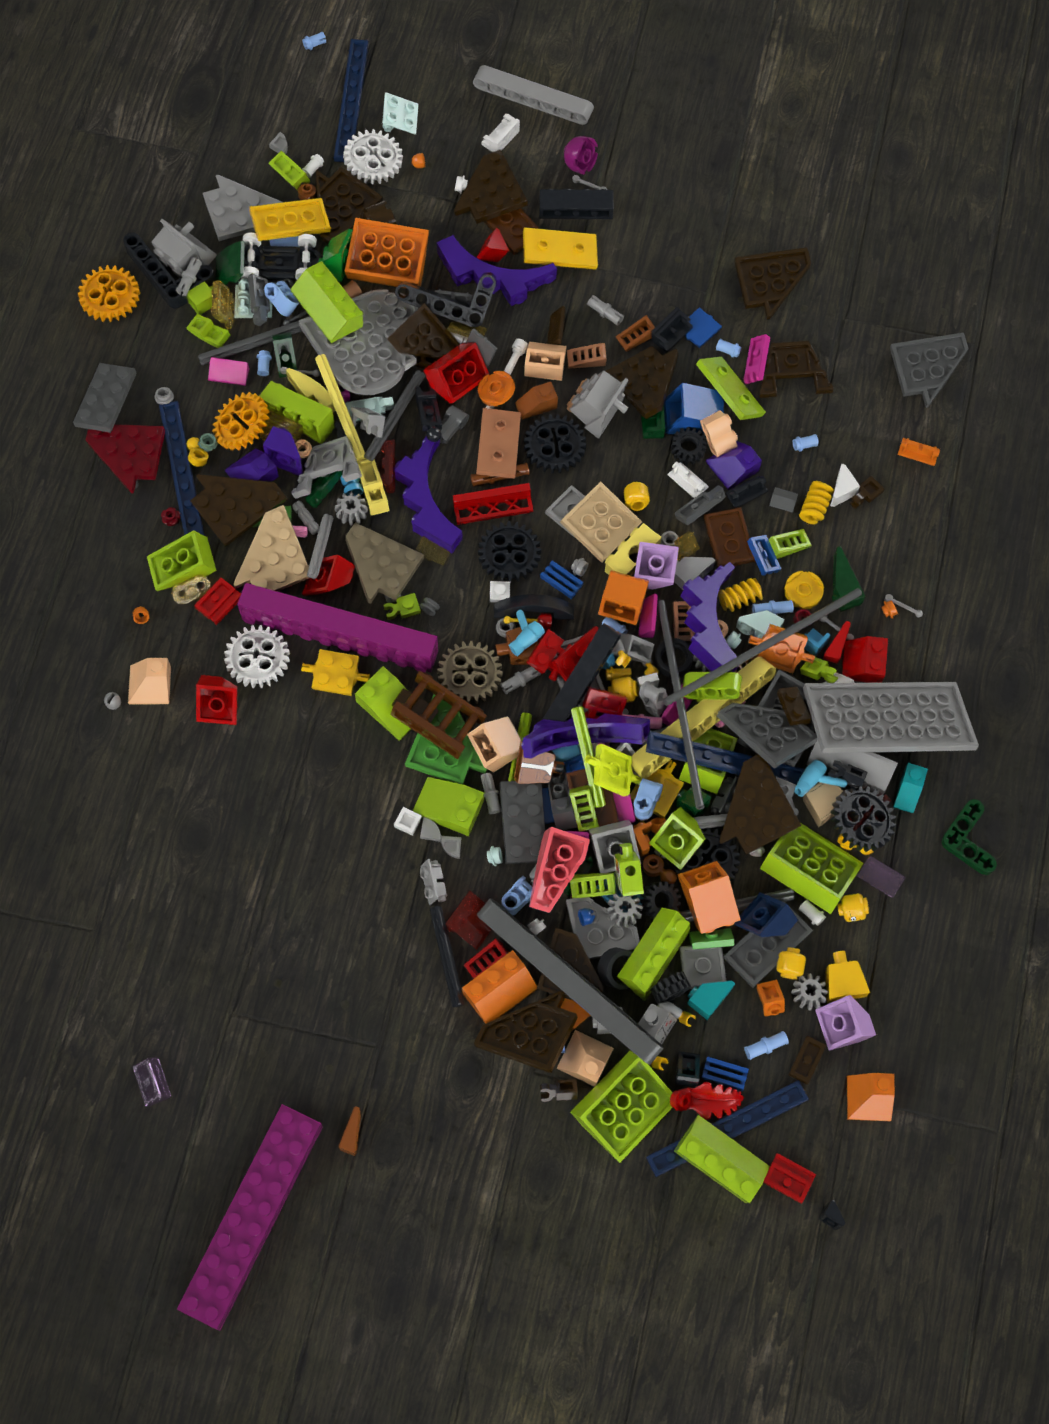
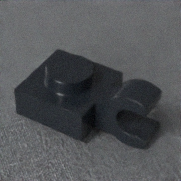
M834 760L832 766L837 767L838 771L830 769L829 776L834 778L843 776V779L849 784L863 786L868 772L850 764L846 766L840 761Z

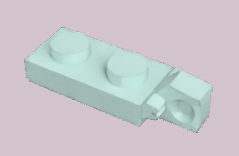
M373 397L345 403L350 416H352L351 407L368 408L381 415L385 414V411L394 408L392 397Z

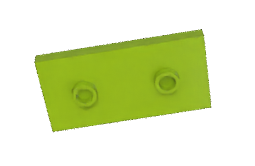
M723 357L699 359L696 363L698 368L740 420L762 417L766 413Z

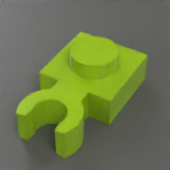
M415 593L397 598V604H384V610H393L392 613L386 614L388 620L394 619L397 614H400L403 619L421 613Z

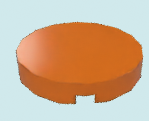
M495 371L493 372L494 374L490 376L488 374L480 381L478 394L484 404L498 406L504 404L512 397L515 391V382L507 372Z

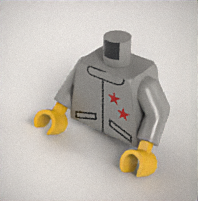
M621 633L618 643L611 652V654L618 657L615 663L618 666L622 664L626 668L630 660L642 662L644 667H648L644 671L645 675L659 673V670L652 665L651 660L654 644L637 636Z
M664 1001L657 1006L650 1004L638 1024L662 1044L678 1018L680 1023L691 1027L688 1024V1019L690 1017L696 1019V1017L686 1011L682 1012V1009L671 1002ZM657 1056L651 1063V1066L658 1070H664L661 1067V1062L668 1064V1060Z

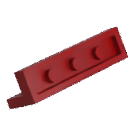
M525 483L453 495V507L457 525L533 512L530 484ZM527 499L528 507L520 508L515 505L519 500ZM500 503H506L510 506L506 511L497 509ZM486 506L491 510L488 514H481L478 512V509ZM467 509L472 513L469 517L460 518L459 510Z

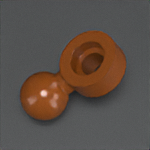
M309 183L302 184L298 188L299 199H316V187Z
M652 854L644 859L643 870L645 874L651 877L660 876L661 882H669L668 884L676 882V873L671 869H664V862L660 856ZM651 862H656L657 865H656V866H651L650 863H651Z

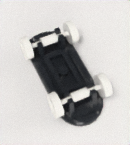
M256 233L244 234V274L241 278L248 280L249 275L255 274L267 280H284L289 278L297 281L307 268L317 264L319 258L323 257L320 252L313 249L316 247V237L310 234L300 235L298 237L299 247L260 246L261 241H258Z

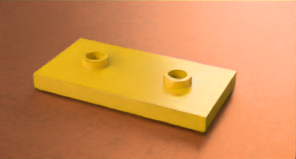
M322 198L250 206L249 208L258 241L331 231Z
M524 227V263L541 265L554 263L555 266L597 269L596 234Z

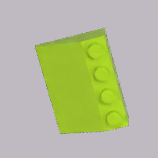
M800 823L801 827L779 838L760 869L831 914L864 863Z
M629 1051L570 1113L620 1163L673 1108L670 1105L672 1091L647 1063L635 1053Z

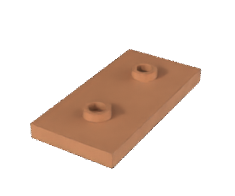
M483 408L476 474L515 479L521 412Z

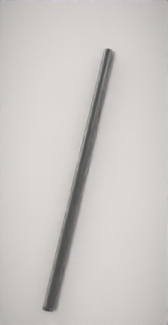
M859 588L853 590L664 698V704L668 706L861 596L862 591Z
M660 600L657 602L673 689L676 692L681 689L680 677L665 601ZM682 697L676 701L695 805L696 809L701 810L704 808V802L684 698Z

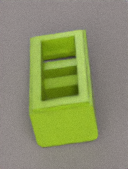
M804 529L772 536L769 539L777 559L811 547ZM797 536L799 537L802 544H799L796 538Z
M589 785L570 789L569 794L579 832L599 827ZM587 794V796L577 799L575 798L576 796ZM589 802V805L577 807V804ZM591 810V813L579 815L580 812ZM593 818V821L581 824V820Z
M614 873L574 874L570 881L572 898H586L617 893ZM604 879H607L608 889H605ZM596 880H598L599 889L596 887ZM587 881L590 882V889H588Z

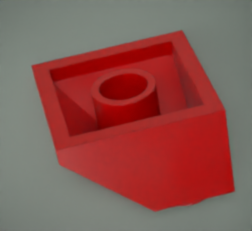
M340 555L324 557L319 575L316 579H307L302 595L308 596L330 592L349 584L353 578L355 565Z
M201 675L196 684V722L237 725L238 687L223 677Z

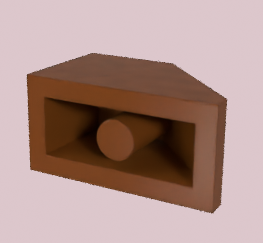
M550 381L531 388L515 402L518 412H521V419L523 420L556 409L558 396Z

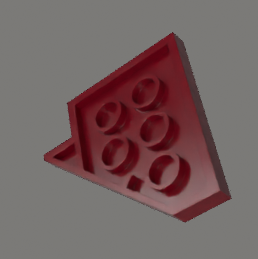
M114 424L111 433L88 429L86 442L129 492L134 493L137 479L156 480L165 428L164 426Z

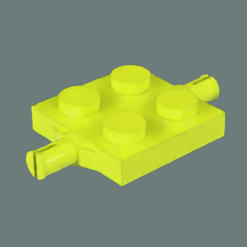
M599 744L596 746L595 757L589 754L585 757V763L594 766L595 785L624 797L630 795L631 782L640 785L642 778L633 774L631 756L604 744Z

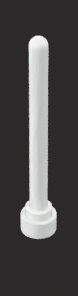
M515 339L512 345L513 354L504 370L510 375L519 357L527 351L528 343L524 340ZM488 405L486 406V408H488V409H494V407H495V406H488Z

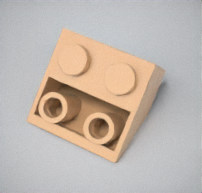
M529 342L524 376L562 381L567 346Z
M509 717L483 723L467 734L483 766L492 772H496L518 757L520 741L522 740Z

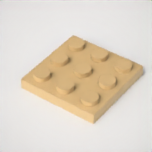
M600 482L560 523L603 563L618 548L621 542L630 536L634 528L641 525L642 521Z

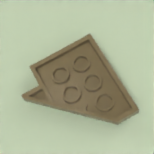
M356 522L346 535L345 541L368 603H372L378 592L397 600L424 560V554Z

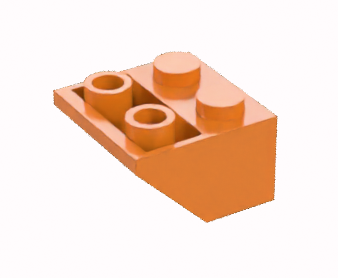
M611 570L598 615L636 625L641 614L649 581Z

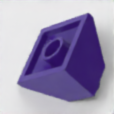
M273 426L263 444L264 452L278 468L298 476L303 474L300 455L291 433L285 428Z
M736 441L737 447L719 457L713 455L706 460V463L728 490L759 472L762 460L751 446Z
M256 448L225 469L230 478L272 482L279 477L277 466L265 452Z

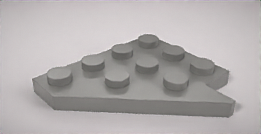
M216 175L219 188L203 193V198L219 241L255 231L249 212L250 206L283 203L220 175Z

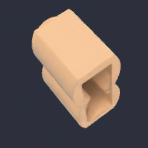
M720 410L700 421L708 446L716 457L737 447L736 441L738 437L735 431L731 430L732 420L728 414H724Z

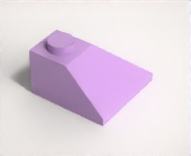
M640 542L634 577L649 581L647 589L653 590L673 585L679 547Z
M851 995L815 1010L828 1050L855 1044L876 1036L870 1015Z

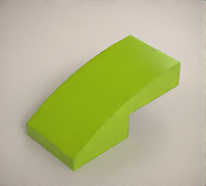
M196 314L186 327L192 334L216 348L222 347L231 336L228 330L214 325L211 319Z

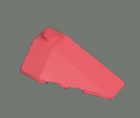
M550 827L544 832L529 907L547 913L551 912L564 889L574 877L577 869L585 860L590 839L554 827Z

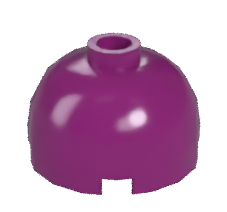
M578 136L572 138L564 148V160L570 170L583 175L586 170L588 172L592 170L598 153L595 152V147H598L595 139Z

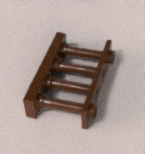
M419 670L415 678V682L418 683L417 687L405 703L401 704L398 701L395 703L390 715L456 759H459L465 749L462 741L476 722L480 725L484 723L487 715L484 714L481 708L472 706L436 682L431 675ZM426 688L435 696L421 715H417L411 708ZM444 700L452 708L439 726H434L429 723L428 719L439 703ZM460 711L468 716L469 719L457 736L452 738L446 734L445 730Z

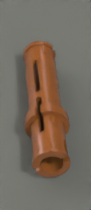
M527 463L516 465L515 477L530 474ZM478 474L470 475L473 487L486 483L494 484L495 481L510 479Z

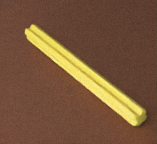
M325 354L318 355L315 358L344 432L351 442L356 460L363 459L365 455L364 448Z

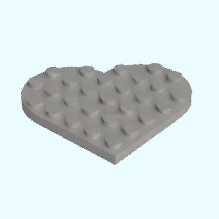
M387 289L373 290L352 298V300L363 313V327L333 343H330L310 316L299 320L300 328L317 354L326 355L336 382L342 388L356 394L375 395L394 387L404 374L406 366L405 354L399 353L387 338L418 307L398 300L395 293L389 292Z

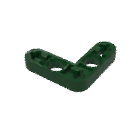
M973 799L965 805L943 836L942 846L980 874L989 875L996 869L997 862L995 858L966 838L984 812L983 803ZM976 806L977 812H974L971 818L967 816L972 807ZM958 821H966L968 829L961 830L958 827ZM956 832L959 835L955 839V843L951 845L948 843L949 839ZM971 848L974 851V857H966L964 849ZM978 855H980V859L977 863H975L974 861L977 859ZM988 861L990 863L989 867L983 868L984 863Z

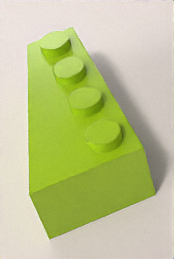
M270 381L259 395L268 405L267 409L270 411V414L320 444H323L335 428L331 408L296 393L279 383Z

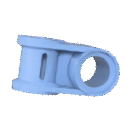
M278 281L276 284L271 282L265 285V296L281 315L289 317L299 304V301L292 294L287 283Z
M642 778L634 800V813L638 819L648 820L652 816L656 803L660 798L663 784Z
M520 877L502 897L501 906L512 915L517 914L530 902L533 887L526 881V877ZM507 901H514L516 906L508 907L505 903Z

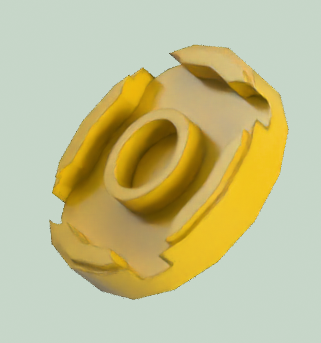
M797 571L786 581L784 588L785 597L788 601L792 600L794 607L810 609L816 606L823 597V582L813 572Z

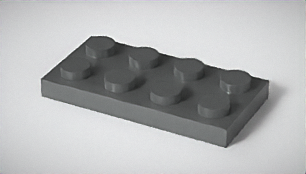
M99 363L73 421L75 427L111 433L137 374L135 368Z
M502 781L499 784L505 864L537 863L545 832L541 783L518 784L516 781Z
M794 911L793 913L798 921L786 935L760 937L749 932L724 955L723 958L752 988L777 966L780 952L787 951L788 947L796 948L812 933L813 930Z

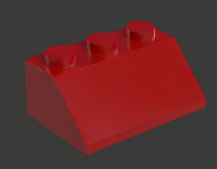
M476 342L461 343L423 370L430 387L449 403H454L478 386L480 381L489 374Z

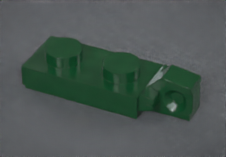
M343 470L327 474L324 477L320 476L311 486V494L305 498L311 507L316 508L322 503V499L333 489L342 476Z

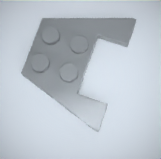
M347 436L312 448L304 465L306 468L304 474L299 475L297 480L299 484L297 488H293L291 494L295 499L311 494L312 479L320 476L324 477L336 471L343 470L342 478L346 482L362 477L351 442Z

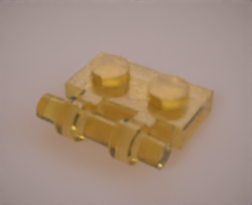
M220 280L213 281V290L211 292L212 316L219 322L225 323L226 329H232V323L234 322L233 308L235 307L233 293L229 292V288Z

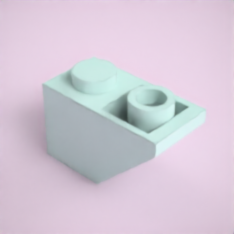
M766 610L739 617L736 628L745 635H752L762 639L767 632L769 624L782 628L784 619Z

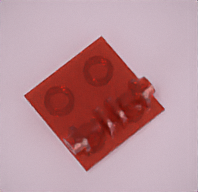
M469 891L445 924L448 926L447 929L449 931L457 933L477 950L492 929L477 916L485 902Z

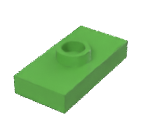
M731 928L715 929L711 933L703 934L699 931L689 932V939L693 950L734 946Z

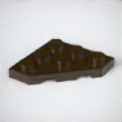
M425 303L387 338L401 354L440 359L460 345Z
M556 928L550 948L603 993L604 986L578 935ZM543 973L541 974L537 989L551 994L562 991ZM566 994L565 998L573 1000Z

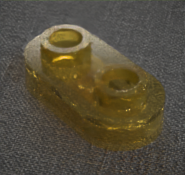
M203 575L194 576L177 584L172 590V597L178 604H187L204 596L211 588L210 581ZM198 582H203V586L201 588H197L196 585ZM184 590L185 595L179 596V591Z

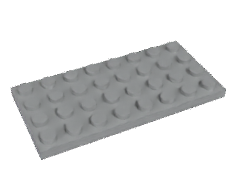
M956 682L805 683L803 687L822 753L977 750L979 746Z

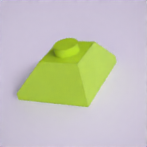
M680 807L669 816L649 844L677 868L682 870L704 842L705 837L697 821Z

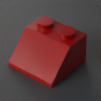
M866 636L845 641L842 675L854 681L882 683L886 674L888 638Z

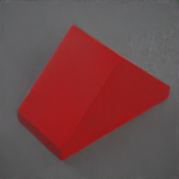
M495 228L486 238L477 256L479 260L499 262L509 251L498 228Z

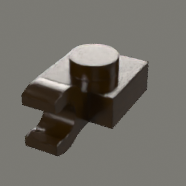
M870 476L860 484L859 491L852 497L853 501L850 502V505L856 509L864 500L871 503L884 492V488Z
M576 1079L555 1080V1084L544 1083L540 1085L541 1092H548L541 1094L542 1102H548L553 1097H556V1100L564 1101L578 1099Z

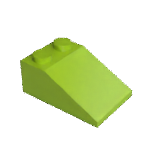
M195 530L147 556L153 583L157 591L201 580L216 571L208 538Z
M383 666L355 693L356 702L400 741L411 728L391 716L390 713L393 708L392 703L400 691L406 688Z
M710 728L693 742L733 751L738 738ZM685 762L679 780L691 784L688 763ZM696 765L701 788L717 794L726 772Z
M427 777L413 812L421 815L422 818L425 817L432 820L438 825L469 836L484 802V792L466 785Z

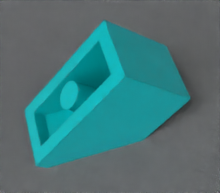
M911 763L906 765L903 770L894 808L914 813L924 785L927 768Z
M733 981L703 983L699 988L695 986L688 995L690 998L688 1005L708 1020L733 989L735 983Z

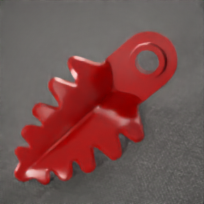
M704 1082L696 1088L686 1087L673 1091L670 1097V1105L677 1111L693 1109L705 1120L710 1119L712 1113L718 1119H721L723 1110L727 1115H731V1109L736 1112L737 1106H741L744 1096L741 1095V1091L737 1093V1089L732 1091V1088L728 1087L723 1091L722 1084L712 1089L711 1083Z

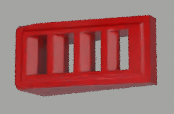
M849 621L843 624L826 650L823 657L824 660L839 663L851 625Z
M494 939L465 963L464 966L471 976L476 978L508 954L509 951L499 939ZM497 948L502 955L498 956L493 949ZM490 953L495 961L492 962L487 954ZM481 958L488 964L486 968L480 961ZM474 963L481 969L480 973L474 968Z

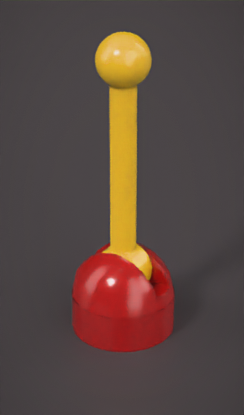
M543 613L537 619H526L527 623L536 621L544 629H551L552 616L550 613ZM505 616L503 619L506 624L519 622L518 618H510L509 616Z

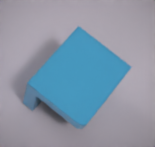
M813 628L808 634H804L808 637L804 649L816 657L826 646L831 635L827 632L825 636H822Z

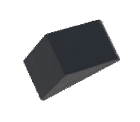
M679 1051L675 1085L697 1087L699 1083L700 1054Z

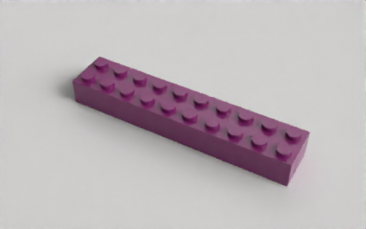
M245 583L238 601L242 620L248 624L254 625L256 623L264 628L269 626L271 630H281L286 635H299L302 639L308 641L313 639L326 646L334 645L343 651H356L359 655L365 657L369 655L374 656L380 661L395 662L401 667H413L415 670H420L423 673L426 671L432 672L438 654V639L435 635Z
M283 1104L281 1105L177 1310L218 1331L221 1330L323 1128L320 1122Z

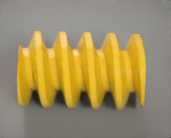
M813 481L799 517L808 524H817L818 521H822L824 519L823 514L827 511L828 501L831 500L834 489L826 483Z
M749 578L746 582L741 581L739 585L734 584L732 588L726 587L725 591L719 590L718 592L720 604L725 611L729 608L733 612L734 605L741 609V602L748 606V599L752 603H756V596L759 600H763L762 589L756 578Z

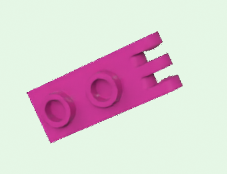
M767 334L751 338L744 375L745 384L763 380L770 337Z

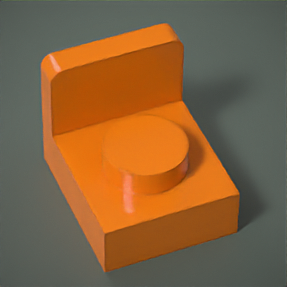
M640 822L633 827L638 851L642 857L649 854L650 839L647 834H644L651 831L652 824L651 822Z
M773 980L757 984L764 1016L778 1015L785 1012V999L778 981Z

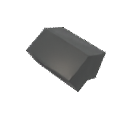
M775 487L769 506L793 513L798 494Z

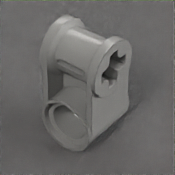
M650 681L644 682L640 688L639 696L645 705V709L651 715L660 717L667 707L663 702V699L668 696L666 689L653 686Z

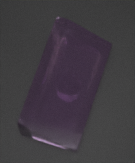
M872 856L868 857L857 875L892 898L905 880V876Z
M157 1057L147 1058L133 1066L146 1107L171 1097Z

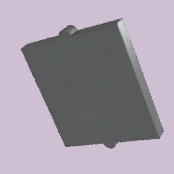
M472 329L466 343L476 342L488 369L497 347L476 329Z

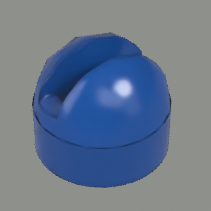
M583 908L578 910V917L582 926L594 922L595 915H591L594 913L592 909Z

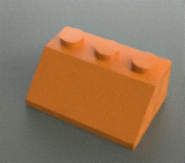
M512 950L463 986L462 994L486 1024L503 1016L535 992L538 986L526 966Z

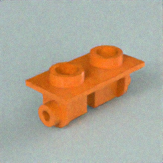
M903 438L898 455L935 466L940 449L936 446L931 447L909 440V438Z

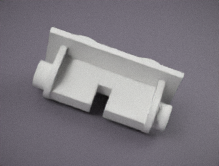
M675 462L672 466L674 469L668 473V476L693 498L709 488L682 462Z

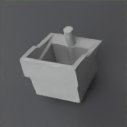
M163 219L160 220L164 227L152 240L155 248L153 251L159 257L158 260L164 267L169 266L172 268V272L180 278L183 271H186L191 258H196L195 262L199 259L202 265H209L217 256L216 253L189 233L194 228L192 223L188 222L182 228L177 224L173 226Z
M605 371L598 375L595 373L590 380L586 379L581 386L583 390L572 399L573 405L570 411L586 424L584 428L595 437L600 438L618 409L622 413L627 411L628 407L622 402L625 397L623 392L628 379L625 378L622 382H619Z

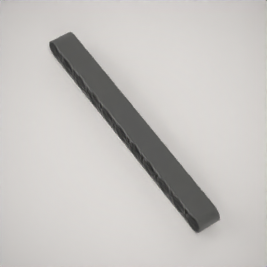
M492 898L488 899L477 913V916L640 1059L651 1065L664 1049L663 1045Z

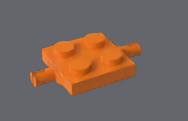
M769 624L767 632L762 639L750 635L748 643L759 645L785 629ZM796 632L756 655V658L762 657L777 669L793 674L801 660L813 663L815 655L804 652L808 637Z

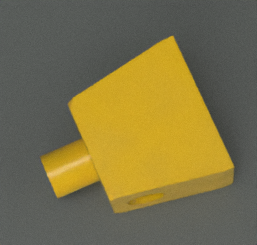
M845 951L834 952L835 964L828 965L825 971L826 990H828L826 995L827 1003L837 1001L848 995H851L854 999L867 997L870 991L859 962H847Z

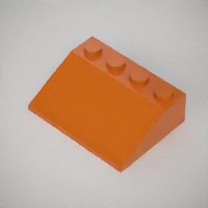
M355 218L345 267L347 279L394 287L405 281L421 287L429 230Z

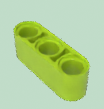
M710 672L686 673L682 688ZM726 672L684 697L687 699H736L740 694L742 677L735 672Z

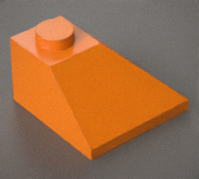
M867 1073L847 1076V1120L890 1122L895 1097L894 1074Z

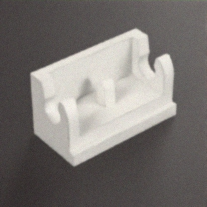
M505 114L503 116L504 119L489 136L485 135L483 137L485 140L482 141V145L492 152L502 151L518 134L520 120Z

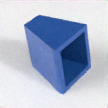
M681 383L666 397L664 402L666 434H675L677 431L680 433L682 428L686 431V427H690V431L696 428V432L700 430L704 434L700 421L720 410L724 413L723 398L717 390Z

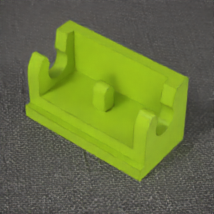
M282 150L269 162V165L295 187L297 191L301 183H310L307 174Z

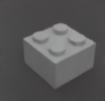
M629 819L589 829L600 873L615 871L614 855L620 853V844L631 843L633 852L640 859L633 826Z

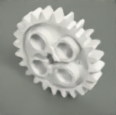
M366 129L364 135L359 131L358 137L352 135V140L347 141L343 155L344 165H347V171L352 170L351 174L353 176L357 174V179L364 178V183L371 180V184H374V181L377 180L381 184V179L388 182V176L394 178V173H399L403 159L402 149L399 148V143H394V137L388 139V133L383 136L381 130L376 134L374 129L372 133H369Z
M252 625L251 631L244 627L243 634L238 631L236 632L237 639L231 637L233 644H226L227 649H229L224 651L227 657L224 659L225 664H228L226 666L227 671H231L230 675L232 678L236 677L237 683L243 680L245 687L251 683L252 688H255L256 684L259 683L260 688H263L264 682L271 686L270 680L273 679L277 682V675L284 676L281 669H288L286 663L290 662L287 656L290 652L289 649H286L288 647L287 642H283L284 638L282 635L278 636L277 630L271 633L269 626L265 631L262 625L259 626L258 630H255L254 625ZM247 644L253 645L250 649H245L244 647ZM266 646H273L269 651L264 650ZM245 662L250 663L248 667H241ZM265 664L270 665L268 669H261Z

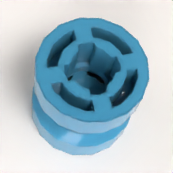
M342 476L340 477L341 483L345 487V495L350 496L352 492L356 496L364 492L362 484L359 483L360 478L346 482Z

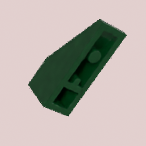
M839 546L834 554L832 601L838 600L857 588L862 591L861 596L839 608L840 612L861 605L865 599V594L841 546Z

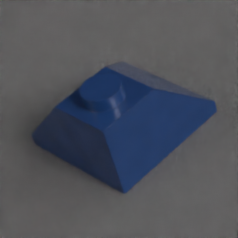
M760 892L740 915L741 920L734 924L760 937L786 935L798 919L787 903Z

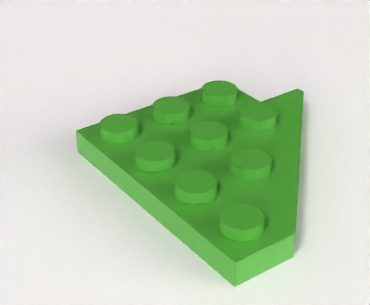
M442 700L436 708L439 711L431 724L439 726L452 706ZM460 712L457 713L445 730L446 734L452 738L457 736L465 724ZM417 733L405 763V767L462 785L469 769L484 774L487 773V769L483 766L468 736L462 741L465 746L459 759H456Z

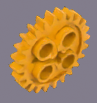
M107 265L105 270L99 267V272L92 270V276L86 274L87 280H81L83 286L78 287L80 290L78 293L80 305L83 311H87L89 317L93 315L95 320L101 317L102 322L106 318L112 322L113 317H115L119 321L120 315L126 318L125 312L132 313L131 307H137L135 301L140 300L138 296L140 295L139 285L135 280V276H131L130 271L125 272L123 267L119 271L116 265L112 269Z
M242 392L240 397L236 394L235 400L229 398V404H223L224 409L218 410L220 415L215 416L217 422L213 423L215 429L212 430L215 433L214 436L217 442L225 449L229 448L233 451L236 448L239 451L241 446L247 448L248 442L253 444V439H259L258 434L264 433L262 427L267 426L265 421L269 419L267 416L270 412L267 409L268 405L256 393L248 392L246 395ZM235 413L236 415H238L239 418L249 426V429H246L237 419H235L233 417V414Z

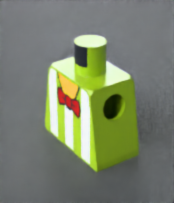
M631 843L620 844V853L614 855L616 885L623 897L644 894L640 859L633 852Z

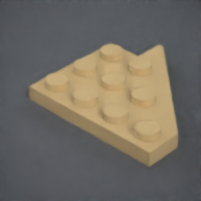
M284 505L265 513L234 581L235 588H239L245 585V583H251L252 585L278 592L309 579L307 576L309 565Z

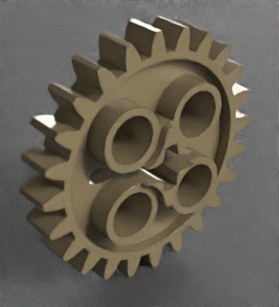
M463 641L460 648L457 644H454L455 650L453 651L448 648V655H442L444 661H439V667L441 668L437 669L440 675L438 676V682H442V686L463 700L467 699L469 704L473 699L478 704V698L485 702L486 694L492 697V690L498 691L496 684L501 683L499 677H502L503 671H500L502 664L498 663L499 656L493 657L494 650L488 652V645L482 649L481 642L473 646V642L470 641L469 646H466ZM462 660L465 664L459 666L456 662ZM483 661L485 665L477 666L476 662ZM462 679L465 682L462 684H456L455 680ZM483 680L485 683L482 685L475 684V681Z

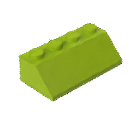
M322 261L307 268L292 286V294L330 343L363 327L362 311Z
M662 907L617 977L642 1000L646 1001L651 993L650 989L657 984L688 936L690 923L678 911Z
M697 1115L674 1150L675 1153L744 1203L752 1201L762 1186L770 1168L765 1162L699 1115Z

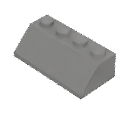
M817 740L806 765H809L814 760H819L827 767L826 774H829L830 769L838 771L837 767L832 766L834 760L840 761L846 766L848 764L868 772L862 788L865 789L869 786L870 792L876 789L877 796L884 794L898 763L873 752L822 753Z

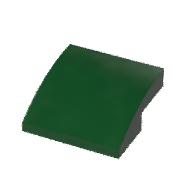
M244 241L231 244L216 256V289L223 290L229 281L237 283L243 276Z

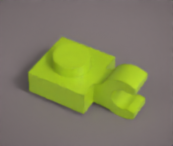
M816 657L813 663L805 662L800 668L801 674L816 680L823 677L828 683H835L838 677L834 676L837 670L829 667L827 661Z

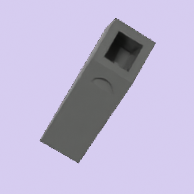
M565 767L562 774L552 773L551 781L548 783L556 828L560 830L577 828Z

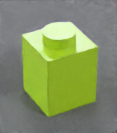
M205 281L188 291V303L199 315L217 305V293Z

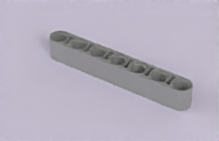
M485 65L480 66L473 80L474 86L482 91L581 125L587 124L594 109L593 104L588 100Z

